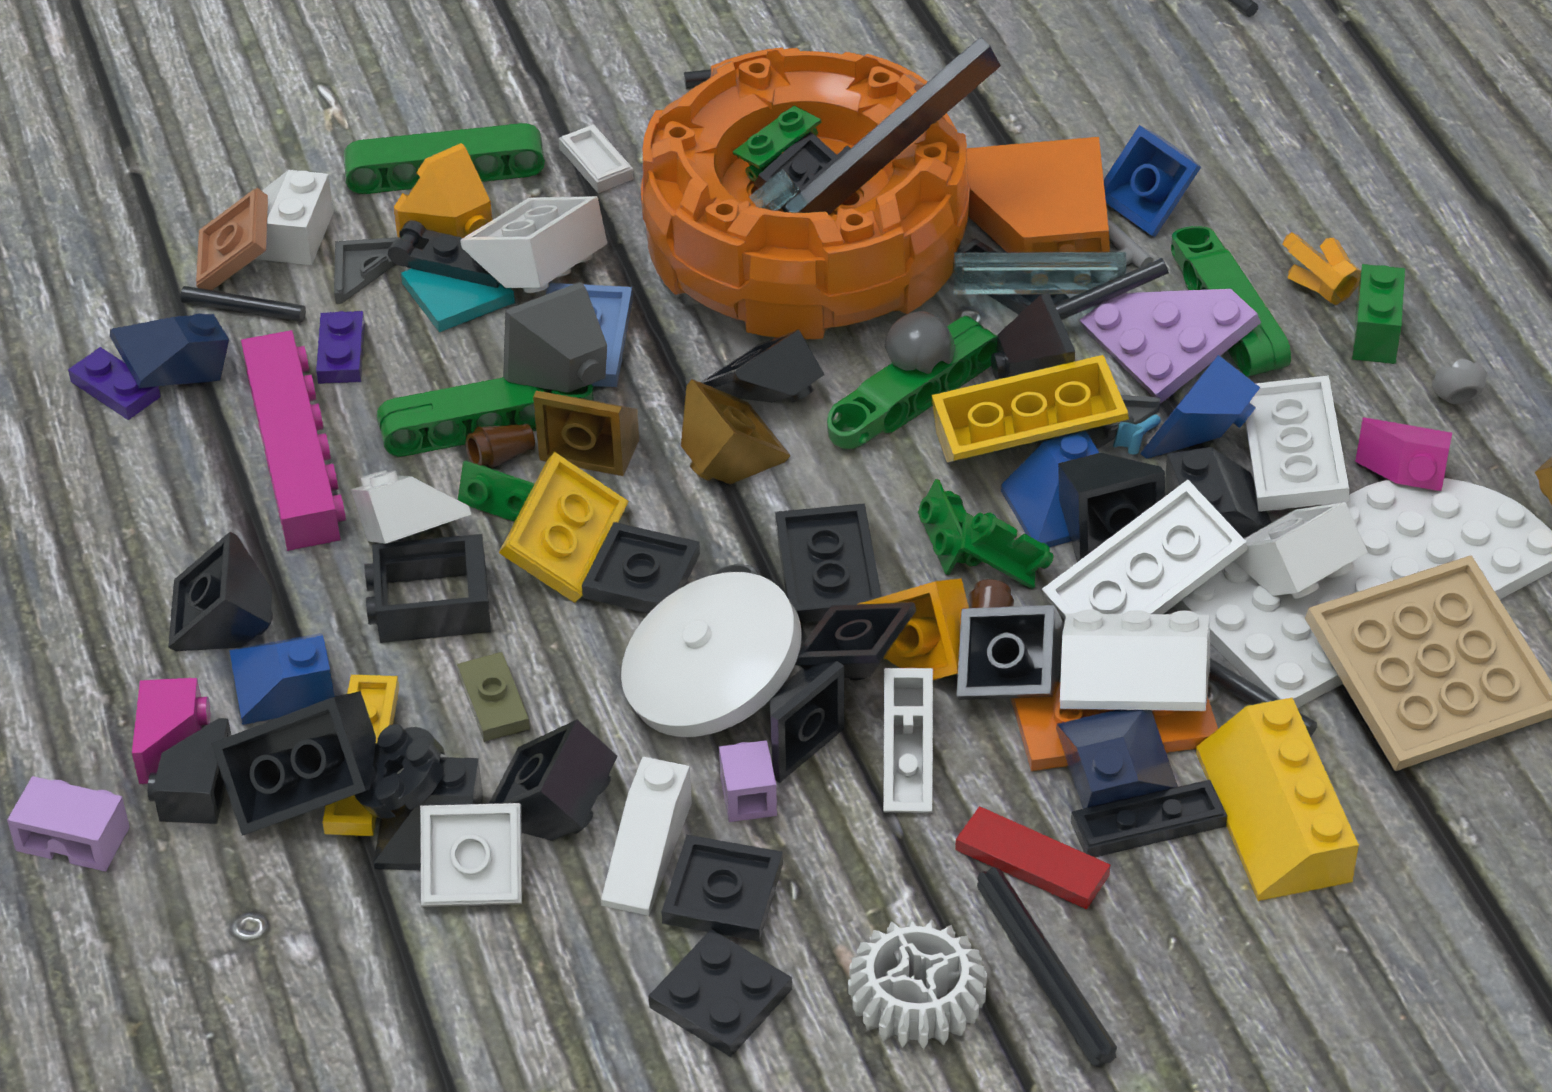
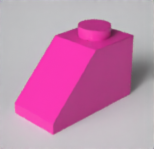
M1363 417L1355 462L1397 484L1442 491L1452 432Z
M197 678L140 680L132 756L139 784H148L149 775L151 772H157L161 754L202 729V725L210 724L209 697H201Z

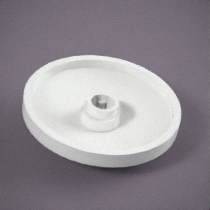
M727 572L691 582L661 601L650 611L635 630L626 648L621 668V681L625 697L638 716L648 726L667 735L696 737L732 727L762 708L774 697L789 677L798 658L801 646V624L798 614L778 585L756 574Z

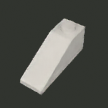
M884 668L883 813H932L933 668Z
M642 757L626 799L601 897V906L647 916L650 915L692 804L690 766Z

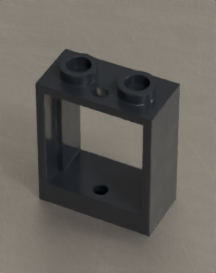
M482 534L372 544L373 563L364 564L367 591H374L375 597H366L368 624H377L380 643L491 632L486 561ZM467 575L468 598L390 605L389 583Z

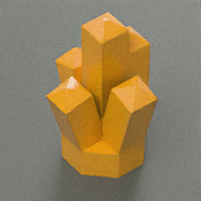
M1293 232L1286 235L1282 245L1309 269L1306 270L1294 264L1288 271V279L1318 292L1334 305H1338L1352 295L1359 286L1361 270L1351 263L1339 240L1333 237L1326 238L1320 245L1324 253L1323 255L1299 235Z

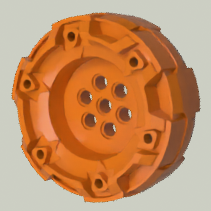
M780 47L751 52L724 60L711 66V78L697 85L682 97L667 105L664 110H656L646 129L642 148L643 177L641 204L643 220L647 231L648 250L658 275L674 295L686 293L694 300L714 311L745 321L747 333L777 338L799 330L804 339H823L825 331L831 327L867 321L892 311H901L909 314L933 297L953 273L954 256L963 239L968 222L970 185L967 170L966 135L957 132L956 127L946 113L936 123L930 125L928 130L832 213L784 212L754 185V182L745 172V169L749 166L748 162L733 155L732 151L778 118L781 113L787 111L792 106H796L821 119L822 123L816 127L818 131L817 137L835 154H838L847 145L850 148L856 145L928 81L907 68L884 58L851 52L838 54L800 51L798 48L783 49Z

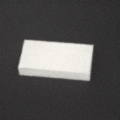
M594 124L559 138V149L597 193L634 179L633 168Z

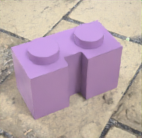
M34 776L31 777L7 819L16 851L52 859L55 853L67 855L70 864L105 872L130 828L122 796L115 795L107 790H92L70 785L62 780H48Z

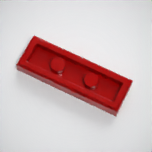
M981 806L978 807L956 838V851L992 867L999 868L1009 875L1084 909L1089 907L1110 876V864Z

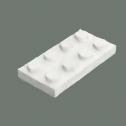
M1329 375L1255 383L1260 389L1250 403L1256 409L1245 421L1258 512L1350 502L1349 485Z
M1186 480L1054 579L1042 591L1047 601L1051 605H1055L1058 613L1064 620L1066 613H1076L1088 609L1099 611L1101 614H1123L1131 610H1142L1149 614H1164L1248 550L1247 543L1189 480Z

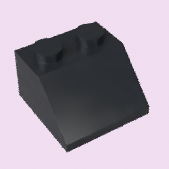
M1212 447L1167 454L1165 496L1186 480H1189L1243 539L1272 523L1267 511L1258 512L1254 479L1251 472Z
M576 719L519 746L489 804L520 803L521 831L524 834L550 841L569 833L577 834L590 823L594 814L591 809L598 795L609 785L611 781L609 773L618 756Z

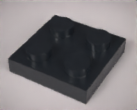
M613 522L582 584V596L585 599L650 613L666 597L686 585L700 555V542Z
M686 835L661 911L662 924L709 932L712 929L720 935L760 942L782 870L783 852Z
M710 929L648 995L649 1008L727 1056L732 1057L792 990V977Z

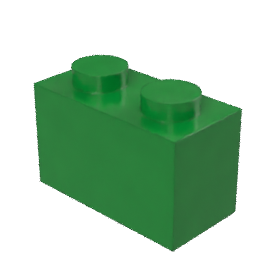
M1362 264L1356 302L1352 360L1396 364L1402 327L1405 268Z

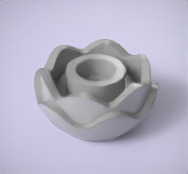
M1459 359L1451 367H1440L1437 369L1435 378L1432 380V387L1441 399L1451 404L1466 403L1477 398L1482 393L1486 385L1487 371H1484L1479 361L1473 363L1467 359Z

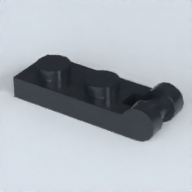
M407 221L400 231V239L395 240L388 250L390 260L399 266L498 288L500 285L498 280L462 249L461 237L427 230L417 221Z

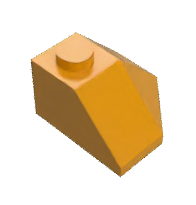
M462 143L426 158L416 172L420 179L409 195L402 193L394 205L397 237H400L401 229L410 220L420 222L427 230L461 238L466 237L492 221L491 201L469 153Z
M962 578L934 581L859 603L914 602L917 611L884 659L889 660L899 668H933V680L958 674L962 609L969 608Z

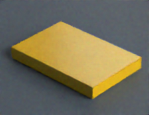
M554 452L545 463L499 554L575 603L582 596V584L613 522H619L629 501Z

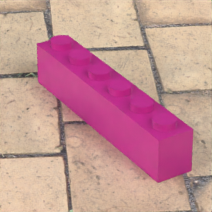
M292 330L241 339L246 372L287 551L340 541L338 522L346 521L341 494L332 496V491L338 490V482L334 464L325 465L324 463L325 460L331 459L326 433L317 434L318 430L324 429L319 404L310 405V401L316 400L312 375L303 376V372L309 371L305 346L296 347Z

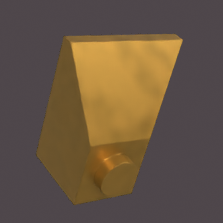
M693 379L687 384L681 447L692 460L690 467L700 477L708 481L715 478L725 483L733 484L785 463L791 456L748 402Z
M541 391L535 392L533 399L540 461L547 462L548 458L556 452L578 468L624 476L639 442L638 410L636 408Z

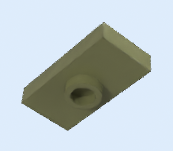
M502 652L457 664L459 678L484 742L530 729L529 718Z

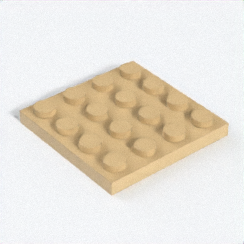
M1472 555L1308 608L1305 620L1395 771L1552 718V682Z

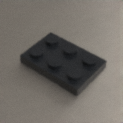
M865 503L775 512V527L786 596L795 608L800 623L820 621L831 605H854L882 597Z

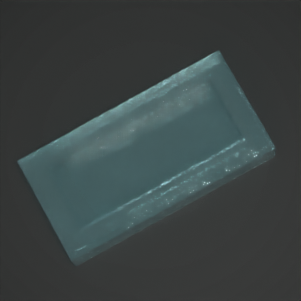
M782 169L749 196V198L758 208L777 211L797 194L799 188Z

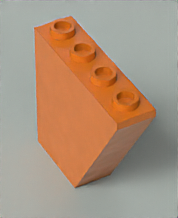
M1099 137L967 148V170L970 185L968 217L1024 269L1036 270L1111 263Z

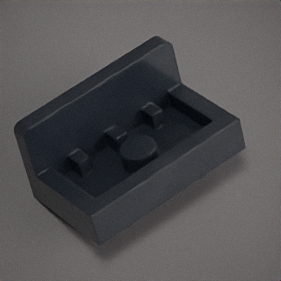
M810 131L761 172L754 185L784 212H788L785 208L786 204L851 148L847 145L841 152L835 154Z

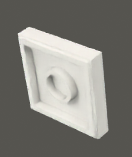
M520 803L420 806L422 907L522 904Z

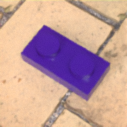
M363 311L320 313L316 366L318 384L361 382L365 330Z
M99 347L68 369L70 381L127 420H130L161 397L159 386L139 388L126 364L102 347Z

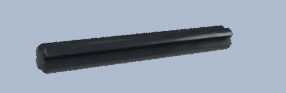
M992 867L988 871H982L977 877L978 890L1090 1063L1096 1067L1111 1063L1116 1058V1044L1003 872L996 867Z

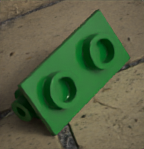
M792 106L732 151L733 155L748 162L749 166L745 169V172L755 182L758 175L773 163L782 152H785L811 131L817 136L818 131L816 127L822 121L818 117L796 106Z
M463 461L458 501L469 507L515 522L535 483L489 469L483 465L480 466Z
M935 479L928 494L920 503L918 514L945 574L950 575L956 563H966L968 566L973 567L982 561L961 550L963 514L966 512L961 497L952 491H944L940 480Z
M965 512L963 514L961 550L1031 589L1035 588L1036 570L1040 567L1043 569L1048 568L1053 561L1054 555L1050 552L1049 546L1025 533L1014 540L1017 537V529L998 519L991 512L986 514L980 512L975 517Z

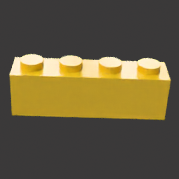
M1104 355L932 395L936 434L947 463L1129 420L1128 411Z
M1293 697L1244 707L1196 746V755L1206 779L1211 781L1227 814L1226 827L1257 901L1353 882L1359 844Z

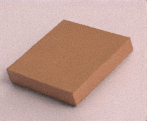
M259 188L253 189L199 230L196 287L207 290L215 289L266 251L268 195Z

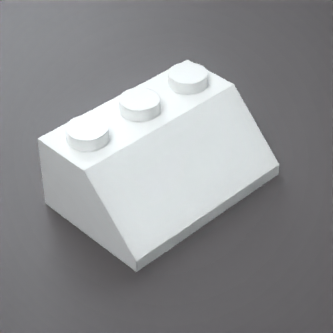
M597 196L528 198L460 240L462 249L505 288H523L526 293L547 289L550 281L557 277L568 275L571 273L573 266L591 260L594 252L607 245Z
M1089 609L1076 613H1066L1062 635L1060 709L1206 711L1210 673L1209 615H1197L1195 612L1185 610L1172 614H1149L1142 610H1131L1123 614H1101L1099 611Z

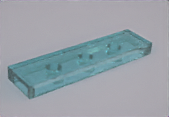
M1126 252L954 253V294H1080L1126 274Z

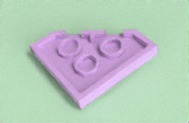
M1232 289L1123 293L1100 303L1080 319L1084 330L1153 397L1160 398V404L1211 364L1218 355L1221 356L1261 323L1258 314Z

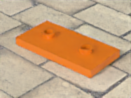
M1061 682L1058 683L1053 697L1011 698L1031 771L1068 766L1056 730L1057 724L1113 710L1060 709ZM1208 696L1206 711L1151 710L1166 753L1196 749L1197 745L1218 729Z

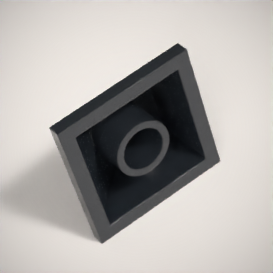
M1049 293L1040 295L997 334V353L991 354V366L996 379L1075 361L1076 351Z
M796 330L756 345L701 381V383L739 399L773 403L789 398L791 403H794L812 393L814 389L811 384L825 374L801 332Z
M1105 453L1058 463L1059 501L1077 562L1165 497V471L1161 466Z
M232 532L226 534L174 579L168 648L174 651L242 648L256 635H262L269 628L273 619V612L271 611L272 588L236 534Z
M914 602L831 605L801 645L795 665L807 668L838 661L844 665V678L857 681L871 677L917 611Z
M1055 605L962 609L957 680L958 700L1053 697L1061 678L1062 635L1064 623Z
M834 661L802 668L789 680L785 681L774 697L769 700L772 767L775 781L778 783L786 779L844 730V665L840 662Z
M440 757L439 762L445 767L443 776L430 796L412 810H409L404 805L391 811L396 817L381 818L374 857V869L421 870L420 806L482 804L483 791L479 758Z

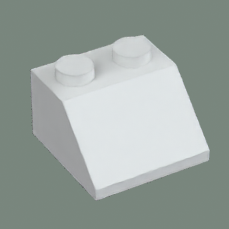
M287 170L262 190L268 195L266 251L255 259L312 265L334 213L329 174Z
M383 470L361 478L363 486L351 489L367 541L386 544L471 515L468 505L412 476H397L396 470L390 472Z
M1346 502L1297 509L1244 538L1248 550L1235 559L1234 562L1272 596L1292 594L1293 598L1297 599L1320 588L1318 581L1326 576L1328 578H1335L1354 569L1352 561L1368 553Z

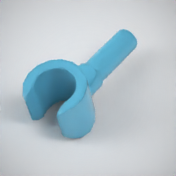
M1153 415L1138 424L1119 423L1113 447H1127L1129 454H1138L1143 435L1161 423L1160 417Z

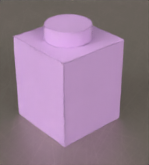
M767 740L720 746V779L728 821L735 822L777 816L776 781Z

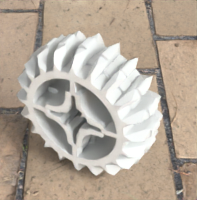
M911 917L905 928H900L891 921L887 928V934L873 930L870 943L860 942L857 957L852 958L849 966L848 994L851 995L853 1000V1009L856 1016H863V1023L867 1030L879 1028V1035L882 1041L887 1040L893 1035L898 1036V1041L902 1048L909 1039L918 1040L924 1050L928 1044V1039L935 1038L942 1045H945L949 1032L962 1037L963 1031L966 1029V1023L975 1024L976 1018L979 1015V1008H982L983 1003H985L986 988L984 987L987 982V973L984 970V966H982L979 950L971 949L968 935L955 938L952 925L941 931L937 930L933 919L929 921L926 927L917 926ZM954 988L950 993L947 994V990Z

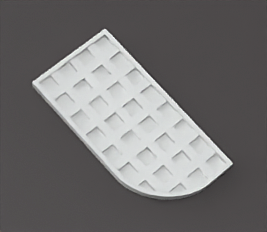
M1444 478L1442 491L1397 484L1391 480L1380 481L1351 493L1350 502H1346L1368 553L1352 561L1354 569L1335 578H1328L1326 576L1318 581L1320 587L1318 590L1307 596L1294 599L1292 594L1272 596L1233 561L1174 605V607L1178 611L1185 610L1195 612L1197 615H1209L1210 643L1248 681L1279 700L1293 697L1297 708L1343 684L1305 620L1309 607L1470 555L1473 556L1496 595L1501 600L1552 572V530L1517 501L1494 490L1469 482Z

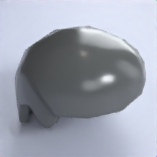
M925 311L914 312L898 319L892 325L885 339V349L892 364L905 371L916 369L930 374L938 362L944 361L946 364H950L953 361L955 344L950 330L940 317Z

